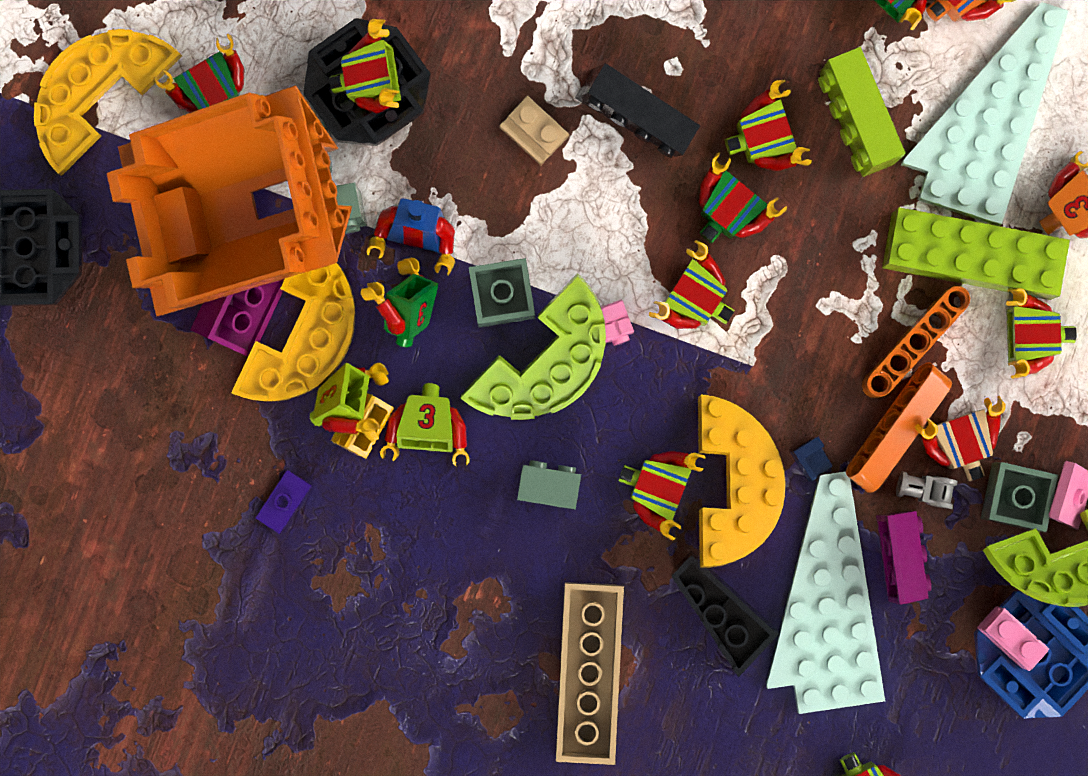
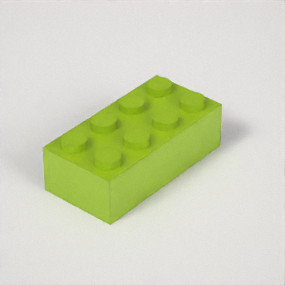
M859 47L829 59L819 73L821 77H818V81L823 93H828L831 100L829 108L833 118L838 119L841 124V138L846 146L849 145L853 153L851 161L857 172L860 171L862 177L894 165L906 153L862 48Z

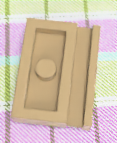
M529 96L500 124V128L541 166L569 137V133Z

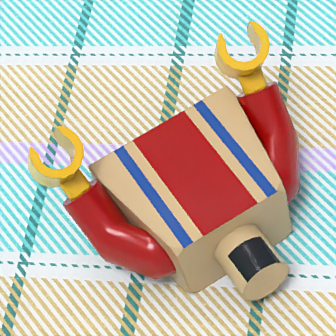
M998 396L997 403L992 406L990 399L985 398L984 405L988 410L987 412H985V409L977 410L937 425L927 418L928 426L925 429L917 424L915 429L922 435L921 438L926 454L941 466H947L949 469L963 466L968 481L984 477L985 475L979 460L993 455V449L997 445L1000 431L1001 414L1006 408L1004 401Z

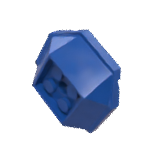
M1014 591L999 607L1005 608L1036 636L1037 640L1045 644L1049 650L1035 667L1028 671L1020 668L977 629L974 632L978 676L1023 719L1062 717L1088 690V616L1078 607L1056 606L1036 600L1021 591Z

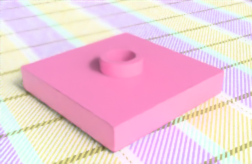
M1066 461L1064 462L1053 498L1049 517L1070 528L1079 529L1081 523L1080 514L1084 511L1088 499V470L1076 463Z

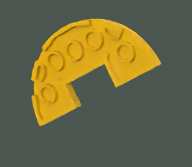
M125 29L108 30V32L94 36L88 35L61 52L45 72L39 85L41 88L37 103L34 104V126L37 129L39 145L52 168L62 176L101 137L82 116L121 77L143 96L155 84L154 77L159 80L165 74L162 69L168 71L182 55L171 45L153 35Z
M337 263L285 278L280 289L306 301L282 353L255 341L231 392L232 394L265 402L288 400L318 387L337 369L349 349L355 326L353 294L345 274Z
M701 394L698 397V452L726 455L727 509L701 508L699 510L700 568H708L735 562L753 552L768 538L775 528L783 508L785 475L779 452L764 427L751 414L732 402Z

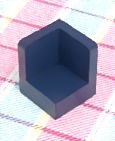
M819 436L810 439L790 452L808 482L817 479V476L832 467L830 460L822 449L824 444Z

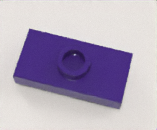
M287 470L256 516V519L281 534L312 485L290 470Z

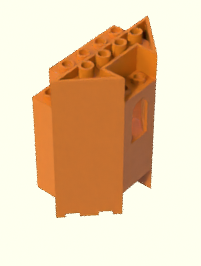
M296 85L266 96L254 93L240 95L129 134L130 143L118 146L122 168L108 172L107 178L113 202L131 203L143 257L135 256L126 259L132 288H150L156 317L337 263L352 206L338 205L336 199L337 187L332 180L329 169L330 157L328 152L339 148ZM288 181L294 209L259 219L253 192Z

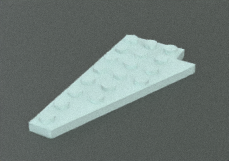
M1041 2L901 163L902 166L926 173L918 197L919 201L997 226L1002 225L1068 10Z
M846 471L818 476L766 680L767 689L793 685L797 713L799 714L885 701L851 481L846 475Z

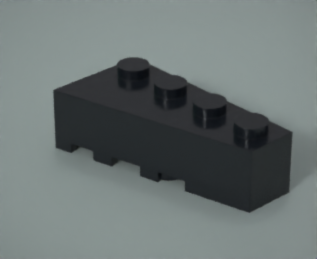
M606 63L591 70L575 99L611 119L617 125L630 130L640 140L654 144L658 147L657 150L670 158L672 156H681L685 153L700 127L699 124Z
M692 550L672 570L671 576L739 677L778 636L777 629L710 567L700 568V558Z

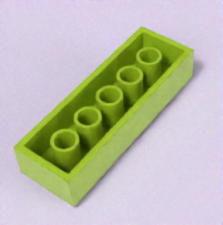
M899 207L891 216L882 268L1008 292V289L1022 288L1028 295L1052 300L1060 297L1070 240Z

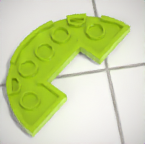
M577 273L538 314V318L555 332L557 336L521 373L503 357L498 355L461 394L460 399L488 415L493 416V414L511 417V420L535 419V416L550 412L553 414L578 399L596 377L606 345L603 312L596 295L588 283Z
M1087 509L1080 514V517L1088 530ZM1035 528L989 545L983 550L996 571L1024 594L1056 606L1079 607L1088 605V541L1050 554L1038 530Z

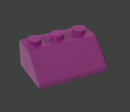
M285 279L204 302L190 330L248 357L255 341L260 342L283 293L280 288Z
M916 511L876 515L888 601L901 605L928 599V591H931V580L929 574H925L924 562H927V551L925 545H921L920 534L923 533L921 517L917 516Z

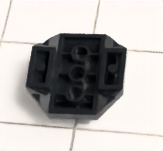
M355 18L308 52V65L303 94L322 121H324V124L337 142L378 146L424 113L431 73L399 29L383 24L382 29H388L389 36L381 37V40H384L393 47L401 100L393 102L399 103V107H390L380 113H373L358 107L355 102L347 97L346 91L333 93L329 77L343 73L341 58L348 55L349 51L368 32V20Z
M54 189L0 190V306L57 305L82 275V217ZM31 242L33 246L32 251L28 255H23L22 247L25 243Z

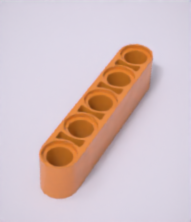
M954 286L941 293L865 376L862 381L864 393L870 398H879L890 393L966 310L971 299L969 292L961 286ZM950 293L956 294L959 297L960 305L958 308L950 305L948 300ZM931 314H935L940 318L941 326L939 329L933 328L930 325L929 317ZM912 335L918 336L922 341V346L919 350H915L910 345ZM893 356H897L902 360L903 367L900 371H896L891 367L890 361ZM874 377H878L883 381L884 387L881 392H876L871 387V381Z
M927 362L921 365L851 460L846 469V475L867 493L875 492L883 484L919 434L915 426L919 424L924 427L927 418L931 417L949 392L952 381L932 363Z

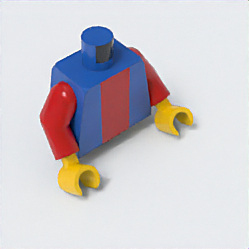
M400 198L398 206L393 205L381 211L374 230L375 237L369 240L367 255H369L372 248H377L380 250L379 259L382 258L386 247L384 239L387 238L390 241L442 253L435 264V272L439 273L441 266L444 265L448 269L447 275L451 273L455 265V259L450 255L454 249L455 230L453 225L444 218L441 208L425 204L419 200L413 201Z

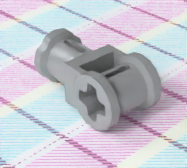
M902 471L897 482L896 496L916 497L919 502L927 503V505L953 509L951 498L953 488L957 485L958 481L938 476H922V478L909 476L907 472ZM909 485L917 486V487H919V489H918V488L909 487Z

